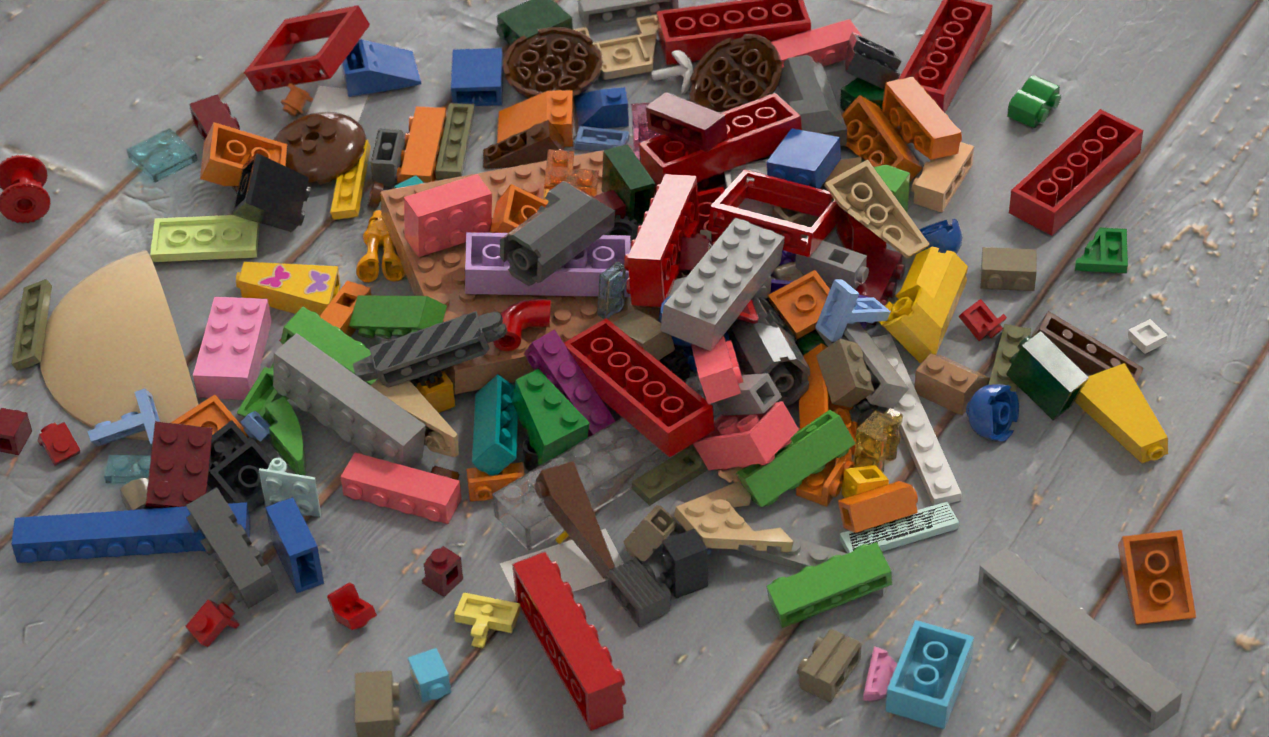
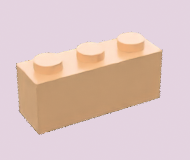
M960 142L958 154L932 159L930 162L927 161L923 166L921 176L919 178L916 177L912 184L911 191L914 192L913 204L942 213L973 165L974 146Z

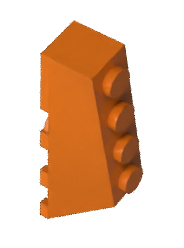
M913 77L886 82L882 112L897 133L903 136V141L907 144L913 143L914 148L930 160L958 154L960 142L962 141L960 129L954 125L947 114L926 93L924 88Z
M859 95L842 114L847 128V145L845 146L858 156L868 160L873 167L889 165L909 172L910 181L923 169L878 105Z
M821 343L803 356L810 368V376L808 375L807 379L809 381V389L799 398L800 429L831 410L840 415L856 443L849 448L852 450V455H861L864 453L862 443H857L855 434L859 433L857 422H852L850 410L853 407L835 405L831 402L816 357L817 354L827 348V346Z

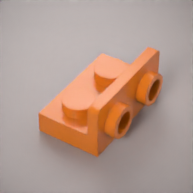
M849 450L847 454L840 458H834L829 461L826 467L819 473L810 474L804 478L802 484L796 488V496L828 507L832 498H837L841 492L845 469L854 468V462L851 461L852 450Z
M523 462L511 463L495 476H490L477 468L466 469L470 502L527 495Z

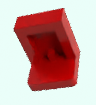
M982 299L958 316L978 341H981L987 335L990 339L1004 329L1001 324L1007 319L1005 314L997 318Z
M54 422L41 429L42 433L39 434L38 443L40 446H44L54 466L80 454L81 450L65 422L59 425Z
M350 582L327 596L336 621L351 630L364 627L368 624L369 620L377 616L373 605L361 599L355 585Z
M208 599L185 627L201 645L209 647L227 625L236 629L240 623L233 617L235 611L224 602L217 604Z

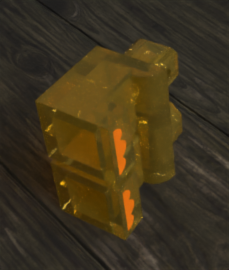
M888 408L884 414L875 410L857 428L854 456L855 468L876 465L883 473L885 460L892 461L896 459L897 446L901 442V435L899 434V426L903 422V415L891 408Z

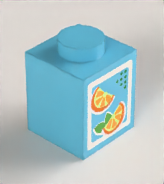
M437 648L408 657L410 676L422 703L439 699L451 693L449 674Z

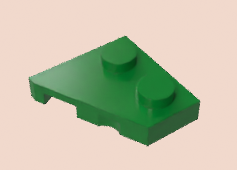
M1100 227L1094 235V239L1085 247L1084 254L1081 258L1078 257L1076 259L1075 271L1127 273V229Z

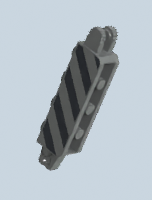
M477 311L464 314L460 317L370 347V356L353 363L354 372L363 381L380 378L382 385L392 387L485 355L490 349L488 343L504 337L507 333V328L502 323L503 318L501 314L495 311L478 316Z

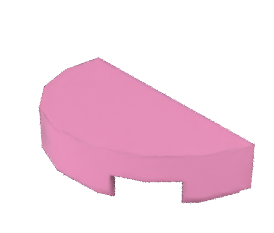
M875 646L863 701H876L887 697V688L898 664L888 656L886 650Z

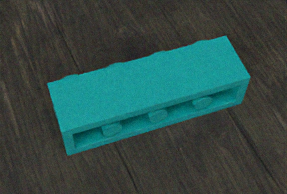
M498 374L475 394L472 463L478 470L486 472L490 476L498 475L517 458L518 415L512 403L515 386Z

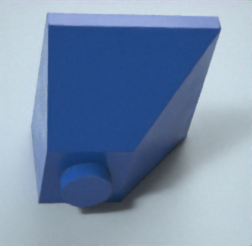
M625 87L585 92L574 97L578 127L607 129L629 126L628 100Z

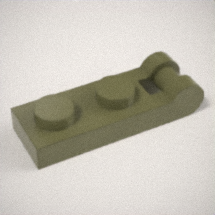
M691 444L680 453L633 480L632 490L650 506L703 474L708 469L694 445Z

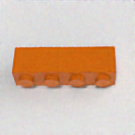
M416 106L414 116L409 118L410 133L405 135L406 150L401 152L402 167L397 169L398 183L415 175L424 183L436 181V166L447 117L446 108Z

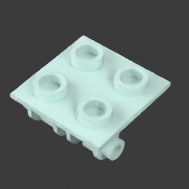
M274 458L268 469H259L266 507L293 497L302 515L321 517L315 477L285 472L287 464L281 458Z

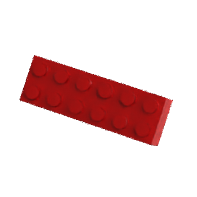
M736 0L657 11V35L666 65L679 64L672 55L673 51H682L690 58L691 62L700 61L710 49L728 38H731V40L743 38V34L759 35L773 42L811 31V20L803 0Z
M942 0L898 80L913 77L940 109L946 113L991 29L993 5L975 0Z
M774 93L721 113L726 118L727 138L708 152L666 135H660L639 143L641 164L657 185L661 184L665 174L696 176L698 183L703 179L722 174L727 170L769 156L776 150L791 128L802 130L801 116Z
M1102 109L1098 110L1011 190L1009 214L1053 236L1140 154L1144 130Z
M665 174L661 184L657 185L655 198H651L650 209L645 212L644 222L638 227L637 238L632 240L631 251L625 255L624 268L626 271H629L626 291L627 294H631V305L661 307L664 300L669 297L679 273L682 237L690 238L691 234H695L700 223L696 176Z
M605 318L564 342L599 397L669 458L714 431L713 405L708 404L702 396L609 319Z
M542 552L512 564L516 603H520L524 617L589 730L593 731L623 719V705L626 704V698L622 691V686H625L624 676L619 668L615 669L613 667L608 648L600 645L595 626L587 623L586 613L581 603H575L572 588L568 582L564 583L562 581L561 572L556 561L551 562L546 552Z

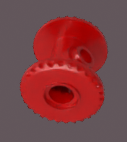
M22 154L6 158L0 164V188L4 190L0 194V212L12 222L23 224L25 222H35L44 217L50 208V196L43 188L47 181L48 173L45 165L39 159Z

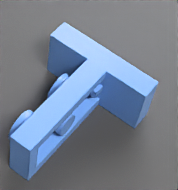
M838 279L833 281L815 328L831 342H835L842 338L847 323L887 321L891 311L874 297L858 298L859 293L844 280Z
M145 388L136 391L135 396L141 413L130 412L121 416L122 420L113 423L111 421H104L96 424L95 429L87 431L90 442L96 446H101L146 430L149 442L152 445L155 421L160 422L152 394Z

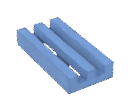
M580 126L574 142L575 150L595 152L622 146L629 141V132Z

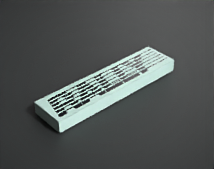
M943 502L917 510L918 513L857 533L850 530L840 533V542L846 553L854 551L860 545H870L875 542L878 543L883 552L959 529V521L948 502Z

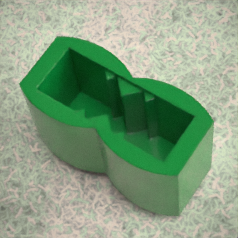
M1032 75L1025 82L1022 89L1017 91L1010 100L1007 117L1032 128L1037 127L1039 123H1044L1052 108L1056 109L1060 103V86Z

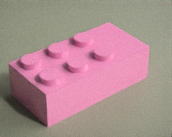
M214 297L193 373L198 398H210L213 395H216L219 399L244 400L258 378L272 323L268 299Z

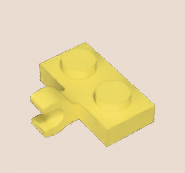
M463 592L454 613L455 622L473 625L471 636H474L471 645L484 648L489 629L508 633L513 632L521 608L520 603Z

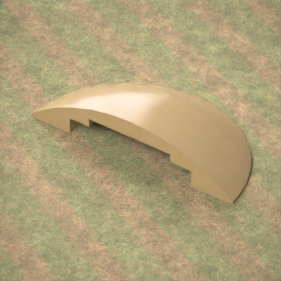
M147 250L128 255L96 270L73 287L53 310L46 324L40 362L41 373L52 397L73 418L95 429V425L104 421H111L113 423L122 420L121 416L130 412H138L139 414L141 412L135 392L144 388L153 396L160 422L171 423L198 405L172 315L159 277ZM146 430L125 437L135 440H149Z

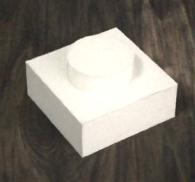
M1149 319L1129 329L1127 338L1146 354L1166 344L1168 335Z

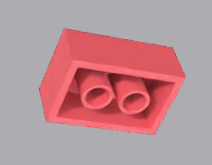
M478 174L404 197L405 239L418 257L465 243L466 232L490 233L492 224V193Z
M781 401L774 403L763 414L727 416L721 414L714 421V431L699 439L693 445L709 471L717 469L728 470L739 466L746 468L754 464L763 466L774 460V454L779 449L791 443V437L799 429L785 404Z

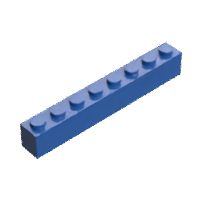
M247 503L228 504L237 519L236 522L238 525H242L250 539L251 520ZM187 506L17 517L14 520L11 543L17 563L206 551L200 542L204 539L201 531L194 532L186 519L190 515Z

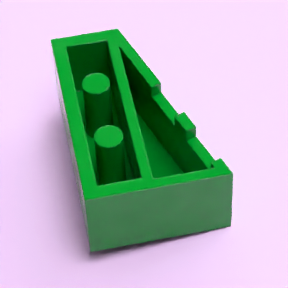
M539 369L516 379L512 403L523 428L527 430L530 437L529 443L536 451L540 468L586 446L589 421Z

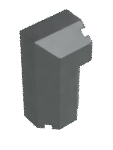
M809 55L791 57L785 60L775 93L801 116L803 131L840 137V146L847 145V128L823 65L818 61L817 63L814 62L813 58Z
M562 181L546 195L545 199L549 201L546 207L540 206L537 213L500 239V257L503 262L508 260L511 265L508 270L514 278L527 286H531L536 282L540 283L614 227L615 210L574 185Z
M757 297L753 300V304L759 317L758 323L753 324L736 318L727 330L729 341L731 340L738 364L744 375L768 373L782 396L777 402L783 401L785 405H790L809 389V381L807 379L808 375L810 376V368L794 342L796 339L795 335L778 316L779 314L775 308L764 298Z

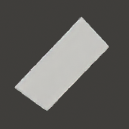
M319 86L307 115L318 112H337L350 116L358 122L369 94L348 97L347 89Z
M602 529L601 532L614 565L618 568L619 565L624 563L607 530ZM573 540L500 563L514 595L515 587L512 564L542 552H546L551 562L556 561L561 572L562 581L564 583L568 582L573 592L608 580V577L603 579Z

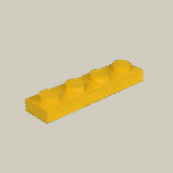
M365 140V151L358 164L349 172L337 178L330 212L333 220L358 217L371 150L368 140Z

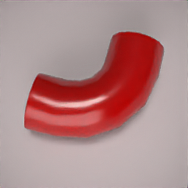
M524 300L509 306L502 312V323L505 324L507 333L504 337L493 341L496 348L502 351H513L521 344L523 330L531 327L550 328L551 300Z

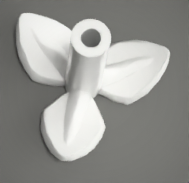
M673 51L672 55L680 66L652 71V77L656 81L683 76L684 80L681 90L683 94L692 85L690 81L693 73L690 58L682 51Z

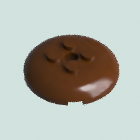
M559 27L543 28L538 30L537 35L529 39L523 35L508 48L503 60V70L511 87L525 97L531 98L546 91L573 90L574 98L588 90L598 79L602 70V55L600 49H597L593 44V40L579 31Z
M743 34V38L735 40L728 38L720 42L701 58L690 79L692 88L691 93H689L691 102L718 113H723L773 94L779 84L782 73V62L778 50L768 39L754 34Z
M318 112L292 121L273 140L287 144L286 167L309 177L308 183L318 181L319 185L346 174L358 164L365 151L364 145L367 138L362 126L352 117L337 112Z

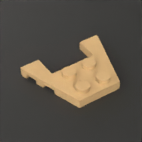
M657 15L636 18L639 35L593 43L601 51L602 70L600 76L604 80L653 71L657 39ZM587 27L573 29L590 37Z
M740 482L733 483L676 506L674 517L686 531L695 528L707 548L738 550L739 545H751L756 551H767V546L781 547V552L792 551L793 541L782 528L753 531L744 521V518L733 509V507L750 505L751 495Z

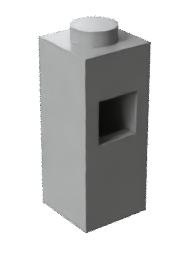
M822 241L810 257L796 254V269L800 270L804 275L816 270L823 281L833 284L834 280L842 279L856 290L860 283L866 281L869 273V268L866 267L867 255L826 241Z
M768 373L742 375L744 382L739 384L741 394L715 403L723 416L763 414L782 396Z

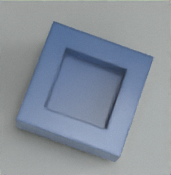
M256 411L247 414L241 421L245 426L244 431L254 440L258 439L261 442L270 437L269 427L271 425Z

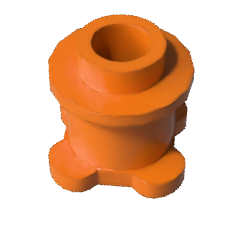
M289 83L287 87L290 91L285 100H281V104L284 105L282 109L292 116H296V114L302 115V109L306 102H312L313 98L307 91Z

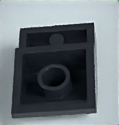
M852 32L845 57L846 72L885 89L886 82L898 80L900 76L898 68L902 60L897 52Z
M231 420L212 435L207 484L212 489L218 488L228 504L247 503L250 513L265 501L259 469H268L272 460L253 438L249 440Z

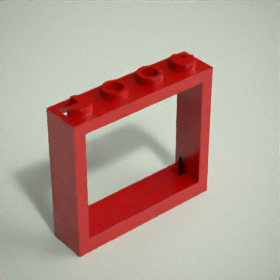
M359 5L284 19L244 71V74L256 92L287 87L289 83L298 85L331 79L368 29L370 23ZM329 38L316 56L283 61L296 43Z
M744 169L711 205L708 231L723 234L732 221L738 218L784 236L783 251L810 257L841 219L842 208L835 200L832 202L833 197L829 191ZM747 176L754 178V181L747 182ZM748 198L820 218L812 227H807L739 209L738 206ZM802 234L807 235L808 238H802Z

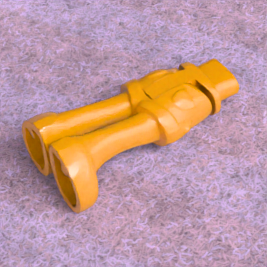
M376 210L369 219L367 230L363 233V241L367 245V253L357 263L356 275L364 282H373L377 279L379 274L378 249L380 246H384L382 272L387 280L396 282L403 279L405 272L399 256L395 253V247L381 216V210Z

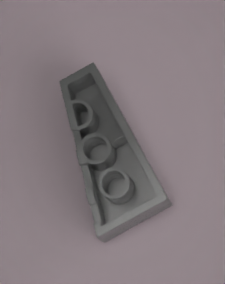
M218 488L186 505L190 513L186 517L194 532L201 531L204 539L200 542L209 556L214 553L219 562L215 566L223 579L230 578L233 583L230 590L238 603L244 601L249 609L279 591L272 571L267 564L265 565L255 545L251 546L252 543L241 524L238 525L236 522L237 519Z

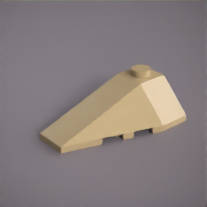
M868 160L824 184L842 209L906 258L911 257L930 245Z
M379 378L370 385L426 425L424 445L430 451L451 457L459 455L458 434L410 381L387 387L382 385Z

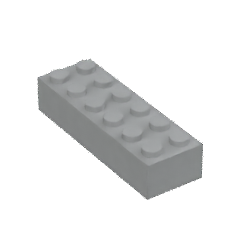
M735 218L664 304L660 331L711 351L780 264L785 237L771 230L753 225L748 221Z
M297 333L274 352L273 387L282 396H287L293 400L301 410L308 411L315 416L322 425L333 429L344 441L351 442L364 455L411 468L423 458L426 425Z

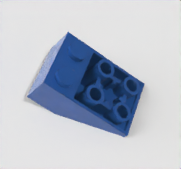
M360 39L341 64L348 97L422 85L415 57L411 50Z

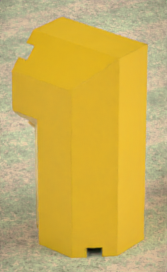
M930 247L916 254L901 290L895 295L898 300L894 304L889 301L885 305L891 311L888 320L878 321L919 363H922L929 354H937L967 283L966 274L968 266L955 252L946 250L945 254L938 252L939 248Z

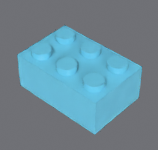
M915 620L887 688L886 712L945 729L972 660L974 637Z

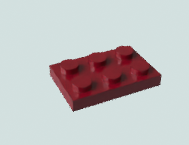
M155 421L145 506L156 508L185 507L206 494L213 428Z

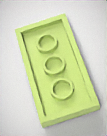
M234 215L155 218L150 252L152 262L257 258L260 223Z

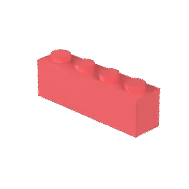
M848 19L771 43L780 54L782 68L784 67L783 62L788 58L809 55L813 58L814 62L817 63L818 61L824 67L845 60L852 32L860 36L862 35L851 20Z
M723 335L711 351L692 344L698 376L707 403L711 404L741 394L739 384L744 381L731 340L726 342Z
M356 452L341 475L344 496L449 524L462 500L459 480Z

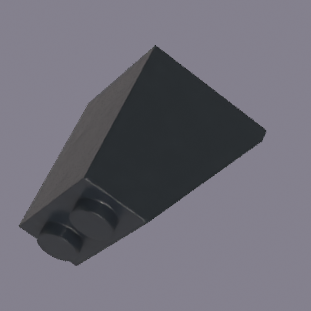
M256 153L243 165L232 215L292 232L298 226H301L304 221L305 211H302L304 201L308 200L310 194V187L307 186L309 177Z

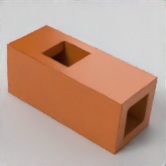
M346 281L320 317L329 324L340 328L346 335L351 337L356 331L349 324L357 296H372L371 288Z
M902 481L838 500L843 528L854 533L918 513L916 490L912 485Z

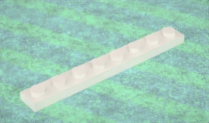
M891 334L872 337L871 339L909 388L891 410L932 505L961 501L962 493Z

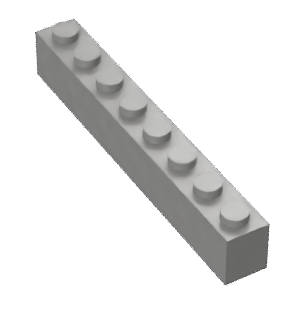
M1005 547L980 565L978 585L1154 731L1179 711L1182 692L1176 684L1160 675L1150 663L1143 661L1128 645L1115 638L1105 626L1098 624L1083 608L1076 606L1061 590L1054 588L1040 573L1035 572L1026 565L1020 556L1014 555Z

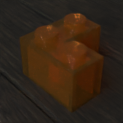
M548 149L544 180V200L549 202L545 199L546 195L562 181L574 185L592 197L598 195L599 170L574 169L575 151Z

